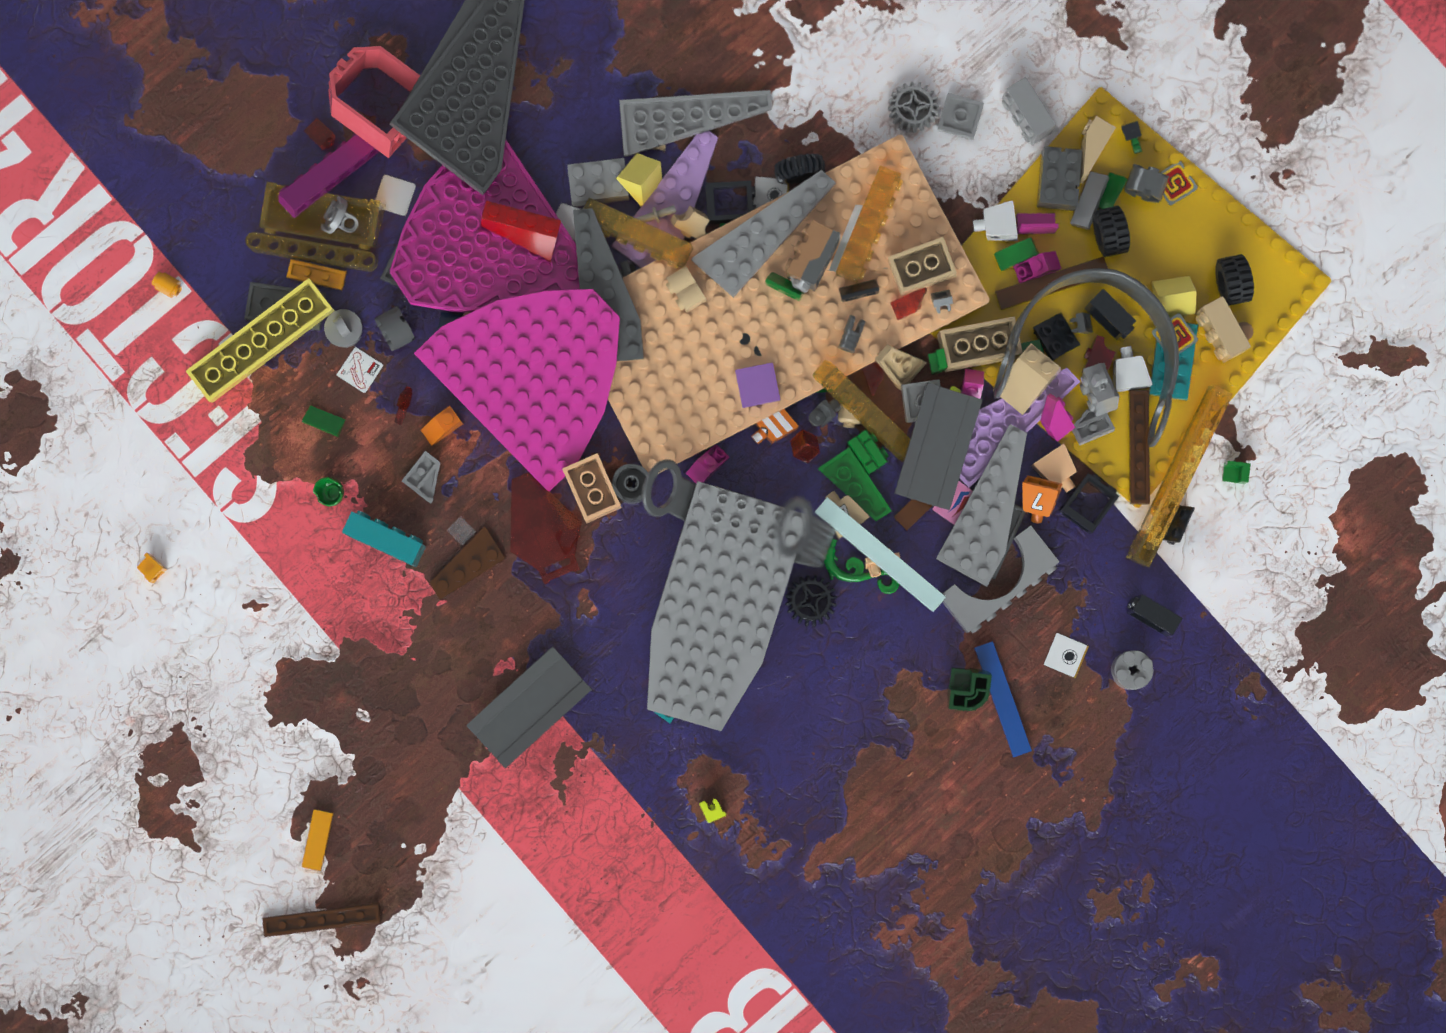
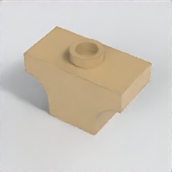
M689 206L687 211L681 215L673 214L670 219L673 226L682 230L681 233L688 238L692 236L698 239L707 234L705 227L709 222V218L705 213L692 206Z

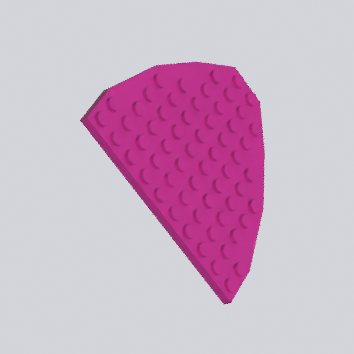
M506 139L501 171L483 195L442 165L424 185L402 229L390 268V274L411 305L452 312L471 313L496 300L546 290L580 289L576 243L562 223L560 224L551 263L544 260L545 258L529 252L528 249L512 243L511 240L501 237L481 226V218L486 200L559 220Z
M594 289L535 292L496 300L443 325L414 354L549 492L565 477L562 468L580 460L605 412L617 363L620 316Z

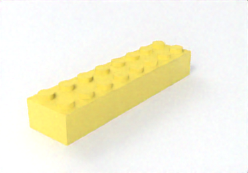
M308 278L187 369L186 372L206 399L213 403L335 310L313 281Z

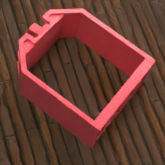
M381 46L353 47L347 54L350 59L346 62L341 58L337 62V67L329 73L328 94L331 116L389 158L407 138L395 128H392L386 134L339 99L338 96L342 94L363 69L379 68L410 92L420 75Z

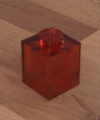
M318 118L304 130L305 134L322 151L325 148H330L335 142L334 139L336 137L334 133Z

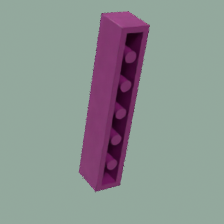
M354 133L350 140L347 142L343 141L333 153H327L319 164H313L306 174L296 177L293 184L283 187L279 192V203L295 218L378 154L379 151Z

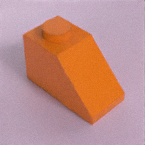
M449 406L431 419L421 429V432L431 446H433L462 426L463 423L451 406Z

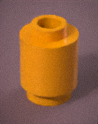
M158 272L153 278L152 285L155 286V289L170 298L178 296L182 290V286H180L181 281L165 272Z

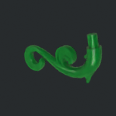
M832 539L824 560L830 580H833L834 576L847 582H861L874 578L870 576L869 572L863 573L864 564L856 557H851L846 562V569L850 571L853 567L855 568V573L842 571L835 563V560L838 561V558L835 556L837 540ZM881 570V575H888L886 572ZM893 578L888 586L882 583V579L877 581L880 591L885 594L894 593L900 585Z

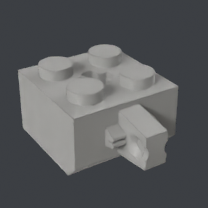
M1099 363L1083 369L1080 389L1082 394L1088 398L1087 405L1089 410L1093 411L1096 417L1116 410L1118 408L1119 394L1115 390L1105 363Z

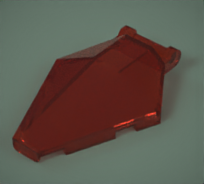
M530 472L513 478L511 485L510 552L537 569L544 584H548L550 580L569 572L579 571L580 568L575 558L582 522L550 491L545 489ZM570 559L571 564L546 574L545 568Z

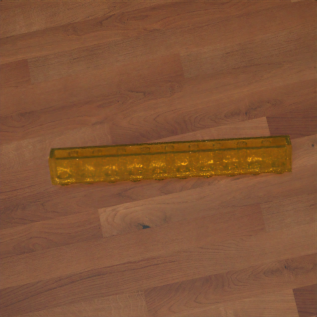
M1208 386L1126 556L1127 559L1140 566L1150 567L1229 404L1232 393L1218 386Z

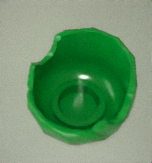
M320 478L314 485L313 493L317 496L319 503L328 507L336 506L343 500L344 487L335 478Z

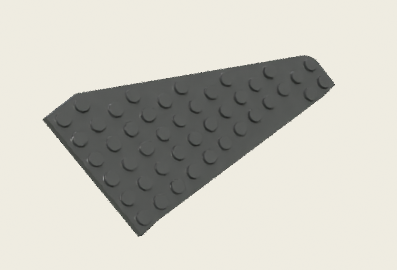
M465 0L403 106L389 124L481 195L486 192L502 168L524 0Z

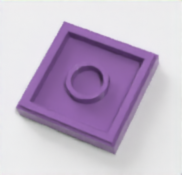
M773 362L735 370L742 408L781 401Z

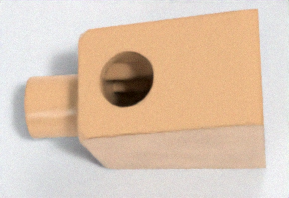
M1064 444L1031 465L1043 479L1062 483L1066 493L1076 487L1070 476L1077 471Z

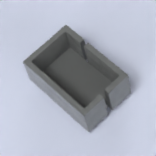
M1044 146L1040 162L1038 208L1075 211L1079 198V189L1077 188L1080 185L1082 150L1065 148L1061 152V148Z

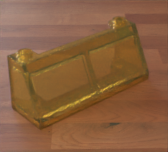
M267 181L259 225L260 228L264 229L265 233L276 234V231L355 244L359 245V249L370 250V247L376 248L386 207L382 201L374 199L369 201L367 199L326 193L293 218L279 203V192L286 185H277V183ZM339 196L347 200L346 211L356 217L358 227L353 232H346L337 227L333 233L329 234L321 230V223L325 224L326 219L323 216L333 200L337 202V197ZM352 218L344 221L345 227H352L354 224Z

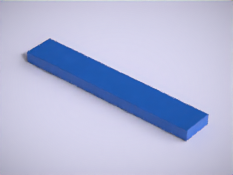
M993 641L975 647L981 669L992 674L990 694L1012 756L1016 757L1031 752L1029 741Z

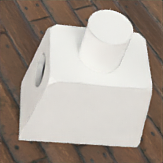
M1013 201L983 209L984 219L973 220L974 232L986 230L987 240L1018 241Z
M1131 346L1120 348L1122 359H1116L1113 362V385L1116 392L1149 388L1152 385V381L1143 356L1133 357Z

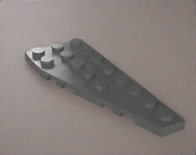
M593 208L573 210L580 289H594L620 316L617 361L644 359L641 320Z

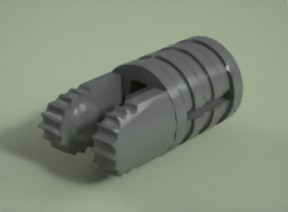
M850 315L844 334L838 346L839 349L849 353H855V348L866 322L861 319L855 331H852L855 322V316Z

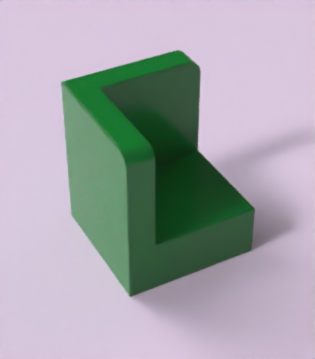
M1224 462L1222 481L1237 484L1249 483L1251 463Z

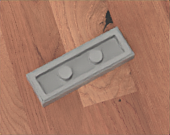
M1090 171L1078 206L1070 222L1072 226L1090 229L1094 211L1098 209L1109 181L1108 175Z

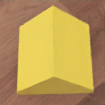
M637 153L616 179L640 206L644 205L662 180L660 161Z
M1190 276L1151 282L1153 294L1164 306L1169 317H1173L1177 313L1181 314V316L1196 313V289Z

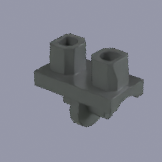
M825 399L810 413V423L814 426L825 427L836 416V412L841 409V406L836 399L829 403Z

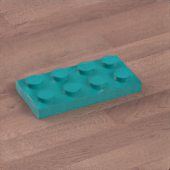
M1187 323L1197 336L1198 325ZM1156 340L1151 373L1152 385L1149 387V395L1160 397L1164 381L1165 358L1163 348ZM1196 343L1179 354L1178 374L1172 399L1188 400Z

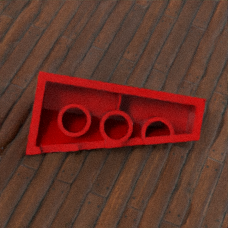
M486 200L481 218L482 227L511 240L512 243L528 249L529 252L537 254L551 263L561 220Z

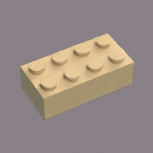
M1015 316L939 331L937 335L940 349L944 348L948 366L945 372L1002 362L1010 334L1016 323ZM1020 338L1016 347L1015 359L1023 353Z

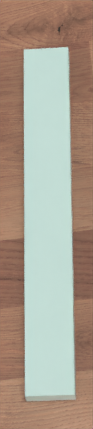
M828 497L815 511L820 518L831 525L839 534L932 612L946 598Z

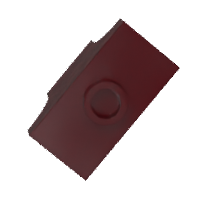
M1097 335L1091 348H1087L1084 358L1087 360L1083 369L1099 363H1105L1107 371L1110 369L1116 352L1109 350L1105 346L1104 337Z

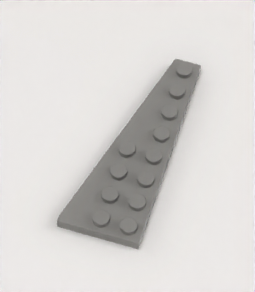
M771 90L619 100L624 157L771 111Z
M822 170L695 255L691 261L734 298L834 187L836 182Z

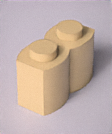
M686 266L667 277L668 283L666 286L671 294L676 293L679 299L675 301L681 310L685 308L686 312H689L707 301Z

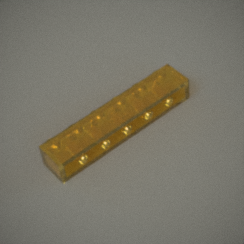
M881 165L879 166L836 270L837 276L858 283L859 279L863 280L867 270L864 268L866 261L870 262L874 251L871 250L873 244H878L881 233H879L880 227H885L888 220L887 210L888 208L892 209L895 203L894 193L896 190L900 191L902 186L901 173Z
M588 198L583 208H593L605 237H615L618 243L622 245L628 243L633 246L634 250L640 253L646 251L655 260L660 261L663 259L668 261L667 264L677 269L678 266L681 268L685 267L694 249L691 243L594 199Z

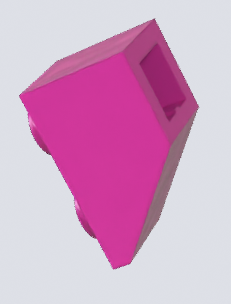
M1056 251L1043 252L1014 266L1019 283L1062 269Z
M965 369L961 393L981 399L984 386V371Z
M1050 393L1047 395L1040 421L1048 435L1059 441L1075 428L1072 423L1074 419L1064 409V406H1066L1064 401Z
M715 444L696 460L686 474L695 483L697 481L704 483L729 459V456Z

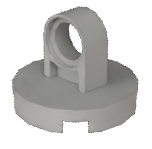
M338 196V201L333 200L323 216L326 219L325 224L321 223V230L329 234L333 233L337 227L346 232H353L358 227L356 217L346 211L347 200ZM352 218L354 224L352 227H345L344 221Z
M344 309L330 314L324 325L326 338L333 345L343 348L354 346L360 340L363 330L361 319L354 312Z

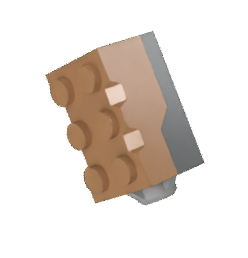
M814 220L810 224H806L802 232L804 239L802 242H797L794 248L795 257L794 259L789 258L785 266L787 278L791 280L793 287L804 293L808 292L809 289L816 291L840 242L839 232Z

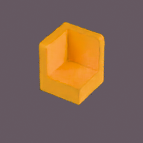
M146 552L144 555L146 558L137 566V569L145 575L144 577L149 582L155 583L167 569L150 553Z

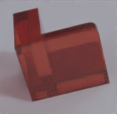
M803 429L790 441L793 457L807 464L820 453L817 437Z

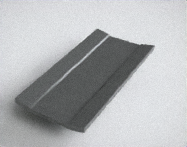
M927 382L894 492L895 494L950 510L983 399Z
M552 647L466 726L506 769L592 689Z

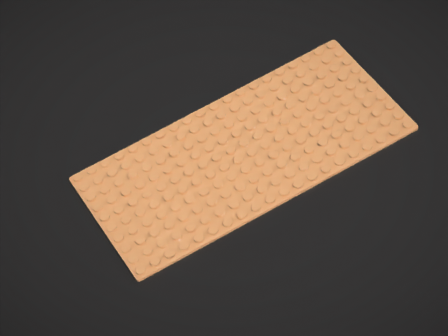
M897 135L826 172L836 182L834 187L734 298L694 264L691 259L785 194L623 277L641 320L644 359L617 361L608 400L642 467L647 472L657 462L664 459L673 460L678 464L876 361L875 358L886 345L901 349L989 303V297L903 135ZM855 205H863L836 272L829 271L838 246L816 291L809 289L808 292L803 294L801 300L797 301L766 285L765 280L772 272L788 279L785 266L789 258L794 259V248L798 241H803L802 232L807 223L810 224L814 220L839 232L841 241ZM943 237L957 272L956 277L901 296L891 271L888 257ZM685 266L707 300L689 312H686L685 308L683 310L680 309L675 301L679 299L676 293L671 294L666 286L668 283L667 277ZM870 280L877 281L879 286L878 294L841 302L839 288ZM950 290L953 304H950L951 311H948L946 305L940 307L941 313L938 314L933 306L930 293ZM850 315L855 316L852 331H855L861 319L866 321L855 348V353H849L838 348ZM743 333L750 336V342L746 345L739 342L743 338ZM756 346L758 347L762 356H757L754 353V348ZM773 362L781 401L742 408L735 370Z

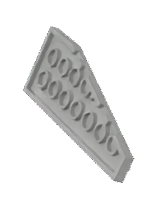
M1009 424L936 557L938 561L986 587L1006 553L1027 436L1026 432Z

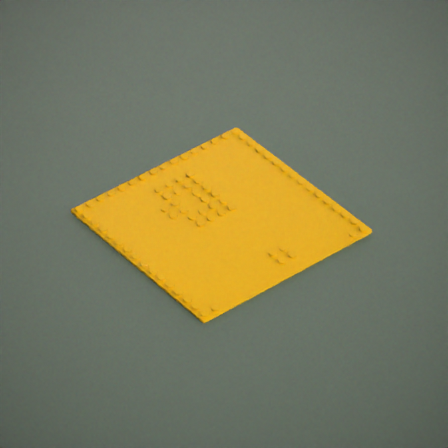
M1099 87L1048 147L1061 148V152L1065 148L1081 150V141L1084 137L1081 133L1089 119L1093 121L1097 116L1116 128L1090 171L1108 175L1111 172L1128 179L1133 164L1140 165L1144 169L1154 167L1159 169L1160 173L1181 161L1184 165L1183 173L1186 176H1191L1198 187L1197 190L1178 202L1169 205L1164 196L1159 203L1141 200L1142 197L1137 195L1133 197L1125 192V184L1114 206H1120L1125 214L1130 234V248L1127 253L1104 257L1108 269L1117 270L1135 278L1152 293V281L1190 276L1196 289V312L1203 306L1221 297L1215 274L1218 259L1243 254L1250 265L1254 281L1252 300L1229 306L1238 324L1247 322L1252 326L1253 336L1248 340L1251 347L1225 363L1217 359L1213 344L1207 341L1203 326L1200 327L1196 321V314L1182 316L1186 323L1198 325V341L1195 344L1188 400L1172 399L1170 414L1163 434L1154 447H1149L1151 495L1331 283V278L1109 92ZM1138 121L1142 135L1138 137L1142 152L1135 154L1131 140L1126 141L1121 126ZM1041 155L998 204L1013 201L1015 219L1017 214L1055 213V224H1059V228L1055 234H1017L1018 241L987 240L986 230L973 232L962 245V248L989 297V303L930 333L937 340V335L941 330L1014 316L1017 321L1023 310L1031 302L1028 301L1003 310L1000 309L995 291L1019 284L1014 266L1001 271L994 253L1032 237L1039 254L1056 251L1062 268L1060 270L1103 257L1095 239L1093 221L1090 229L1087 230L1070 224L1075 211L1037 207ZM1088 176L1084 180L1083 184L1080 183L1079 187L1077 188L1079 189L1078 202L1083 192ZM1084 283L1043 297L1032 307L1019 336L1021 343L1038 340L1036 335L1033 334V327L1059 313H1062L1071 330L1076 329L1078 326L1077 322L1071 323L1070 319L1076 318L1078 313H1088L1084 308L1102 289L1112 296L1136 320L1133 324L1135 328L1124 339L1120 337L1116 340L1090 315L1093 333H1074L1080 346L1054 360L1061 367V370L1068 368L1080 381L1062 399L1066 405L1064 409L1074 419L1072 420L1073 424L1089 409L1087 405L1088 398L1082 394L1080 384L1082 370L1087 360L1084 358L1087 348H1091L1097 335L1104 337L1105 346L1109 350L1116 352L1110 369L1107 371L1112 383L1113 362L1116 359H1122L1120 348L1128 346L1132 347L1133 357L1143 356L1151 378L1156 338L1153 336L1152 331L1156 327L1146 311L1132 297L1107 284ZM1044 348V354L1048 357L1047 353L1045 352L1046 348ZM1001 362L970 368L984 371V379L995 387ZM1149 388L1136 389V390H1149ZM1129 391L1117 392L1119 394L1118 408L1107 413L1115 427L1114 432L1079 446L1073 432L1070 431L1058 442L1061 445L1064 444L1069 452L1130 502ZM1149 395V428L1159 402V396ZM1163 407V409H1162V411H1161V413H1160V416H1159V418H1158V422H1157V425H1156L1155 433H1156V431H1157V429H1158V427H1159V424H1160V422H1161L1162 415H1163V412H1164V407ZM1039 421L1037 424H1038L1043 430H1045V428H1044V426L1042 425L1041 421ZM1133 505L1136 508L1141 507V505Z

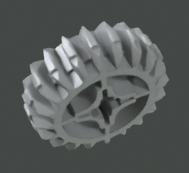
M913 81L910 83V87L906 83L903 84V89L898 86L896 88L897 93L892 92L891 96L893 98L889 99L888 102L891 104L888 106V111L892 112L889 117L895 118L893 124L900 123L899 129L905 126L906 132L913 128V133H916L917 127L921 132L924 131V126L929 128L931 126L930 122L934 123L936 120L934 116H938L939 113L935 110L939 108V104L934 103L938 98L937 96L931 97L934 91L930 90L927 92L928 85L921 88V82L918 83L917 87L914 86ZM910 94L908 102L898 105L902 97ZM916 94L923 97L927 103L919 101ZM912 101L913 104H915V107L917 106L915 113L914 110H911L912 108H910ZM929 110L924 118L917 120L918 113ZM900 111L907 113L910 116V120L903 117Z

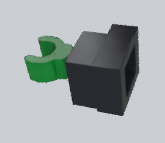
M1138 121L1121 126L1126 141L1131 140L1134 153L1142 152L1138 137L1142 136Z

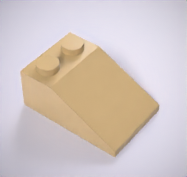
M1097 116L1093 121L1089 119L1081 133L1084 135L1081 141V184H1083L1116 128Z
M1030 344L1013 364L1007 384L1000 397L1020 414L1024 415L1060 373L1061 367L1033 344Z

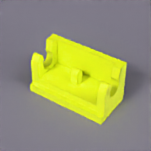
M713 799L715 808L711 804L709 809L705 801L699 803L708 823L726 816L725 811H722L716 799Z

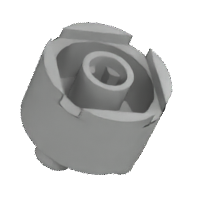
M1127 651L1114 659L1111 666V674L1119 687L1126 690L1140 689L1150 682L1153 676V663L1146 654L1140 651ZM1134 666L1136 673L1130 674L1131 671L1128 668Z

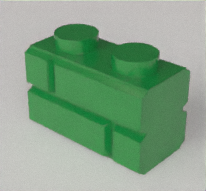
M865 430L847 442V445L866 473L870 475L888 462L886 458L889 456L883 447L880 449L876 444L878 440L874 433H869Z

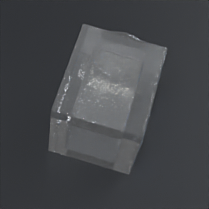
M461 516L447 529L462 546L476 533Z

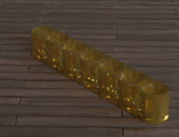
M257 232L249 233L245 239L246 245L255 253L367 272L374 271L378 266L376 257L369 251ZM254 239H260L258 246L251 245ZM273 242H279L277 249H270V245ZM297 245V251L290 253V246ZM316 248L315 255H307L309 249ZM334 251L335 256L332 259H327V253ZM347 255H354V259L351 262H345ZM366 258H373V262L370 265H364Z
M824 360L812 374L814 379L871 434L875 435L896 458L904 462L910 438L834 364Z

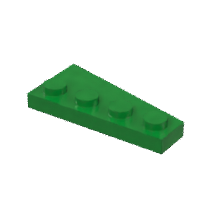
M850 447L817 468L846 495L850 496L876 522L892 512Z

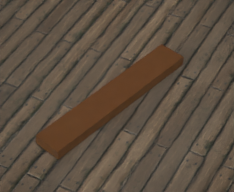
M1103 256L995 291L1000 309L1003 310L1031 301L1049 283L1071 272L1093 268L1108 269L1105 258ZM1077 283V284H1072V285L1064 286V287H1062V288H1059V289H1057V290H1055V291L1049 293L1048 295L1053 294V293H1056V292H1059V291H1062V290H1065V289H1068V288H1072V287H1075V286H1078V285H1081V284H1084V283Z
M1129 390L1130 505L1150 504V467L1147 441L1149 432V390Z
M379 903L264 917L262 918L263 933L265 938L381 923Z

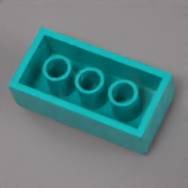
M359 510L357 513L351 511L342 530L343 534L417 568L426 549V546L422 544L423 540L413 535L406 537L404 531L394 526L391 530L387 528L388 524L376 518L375 521H372L368 514Z

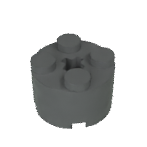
M1133 164L1125 186V192L1133 197H1136V195L1142 197L1141 200L1159 203L1163 197L1169 176L1159 173L1160 170L1157 168L1148 167V169H1144L1140 165Z
M398 306L374 318L391 351L397 350L416 339Z
M626 464L615 472L612 486L616 496L622 502L637 504L643 501L642 490L648 474L646 469L636 464ZM629 480H631L632 482L637 481L635 483V488L627 487L629 485Z

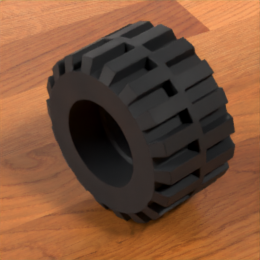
M1120 206L1095 210L1093 228L1101 254L1104 257L1127 253L1130 248V234L1125 214Z
M1239 254L1218 259L1215 274L1220 296L1224 297L1228 306L1251 301L1254 294V281L1250 265L1245 256Z

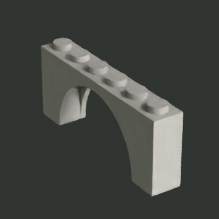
M1029 526L1014 538L1021 553L1022 570L1017 584L1008 594L998 599L981 600L965 594L955 584L943 593L946 598L942 603L966 634L970 631L975 633L982 627L980 625L981 622L985 619L989 622L997 616L995 612L999 608L1006 609L1012 604L1010 601L1015 596L1020 598L1027 592L1025 588L1030 584L1034 587L1042 581L1041 576L1047 573L1049 575L1057 569L1058 559L1032 526Z

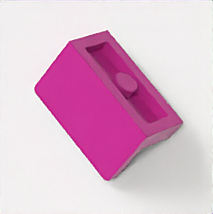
M1024 213L1016 215L1017 234H1055L1059 228V224H1055V213Z

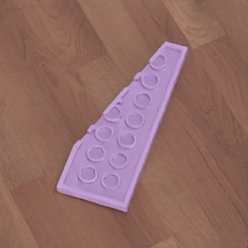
M710 131L697 134L632 219L652 213L653 207H656L658 211L674 205L676 213L673 214L676 215L685 213L689 206L695 208L718 137ZM673 214L659 218L660 223H657L655 219L623 230L612 244V248L639 268H642L681 248L685 236L681 233L682 230L673 226L670 221Z
M1068 368L1061 370L1024 415L1020 414L1003 399L981 408L959 479L970 488L983 474L1009 424L1027 433L1041 420L1047 395L1051 393L1056 398L1060 397L1063 399L1080 383L1077 377Z

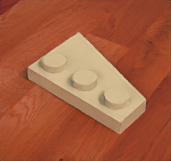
M886 345L875 358L876 362L899 390H901V385L909 384L927 363L920 358L889 345Z

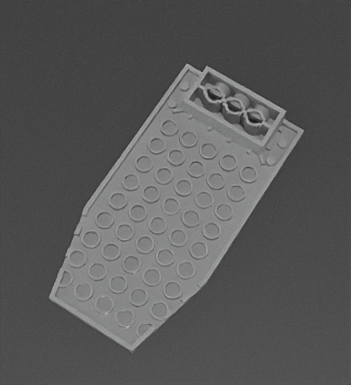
M697 481L651 628L647 710L722 731L763 663L796 555L784 557L775 547L774 528L778 515L783 508L782 506ZM793 510L788 515L783 528V541L787 547L793 546L799 540L804 528V513Z

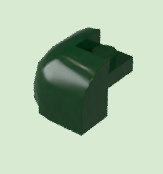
M951 667L947 697L948 709L976 711V709L982 707L989 698L992 674L975 668Z

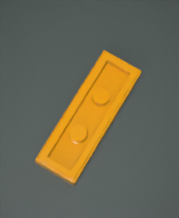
M291 259L286 277L301 282L310 278L315 285L343 291L347 272Z
M313 810L302 862L303 868L322 871L334 813Z

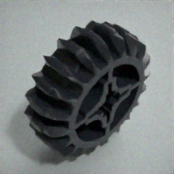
M814 153L788 157L774 165L775 178L781 184H799L821 170L825 173V162L821 155Z
M806 575V581L799 577L800 584L798 585L797 582L793 581L792 584L796 588H788L792 595H785V598L791 599V601L785 602V605L792 606L787 612H795L791 617L792 619H795L797 616L800 617L798 624H801L802 620H806L805 626H808L809 621H812V625L815 627L816 620H818L822 625L824 623L822 617L826 620L830 619L827 612L834 614V610L830 609V606H837L836 603L831 602V600L837 599V596L830 595L835 589L828 590L827 587L831 583L827 582L826 585H823V577L819 582L816 581L817 575H814L813 580H810V576ZM807 585H815L821 588L823 592L813 594ZM802 588L805 598L802 602L795 604L796 593ZM808 595L811 598L820 596L814 601V607L810 603L804 604L808 600L806 598ZM826 597V608L820 614L817 605L818 601ZM808 607L815 616H806L799 609Z

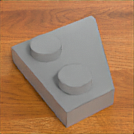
M1088 409L1075 422V428L1072 430L1080 446L1114 432L1115 427L1107 413L1096 417L1094 412Z
M425 451L402 480L403 483L430 504L433 502L440 462Z

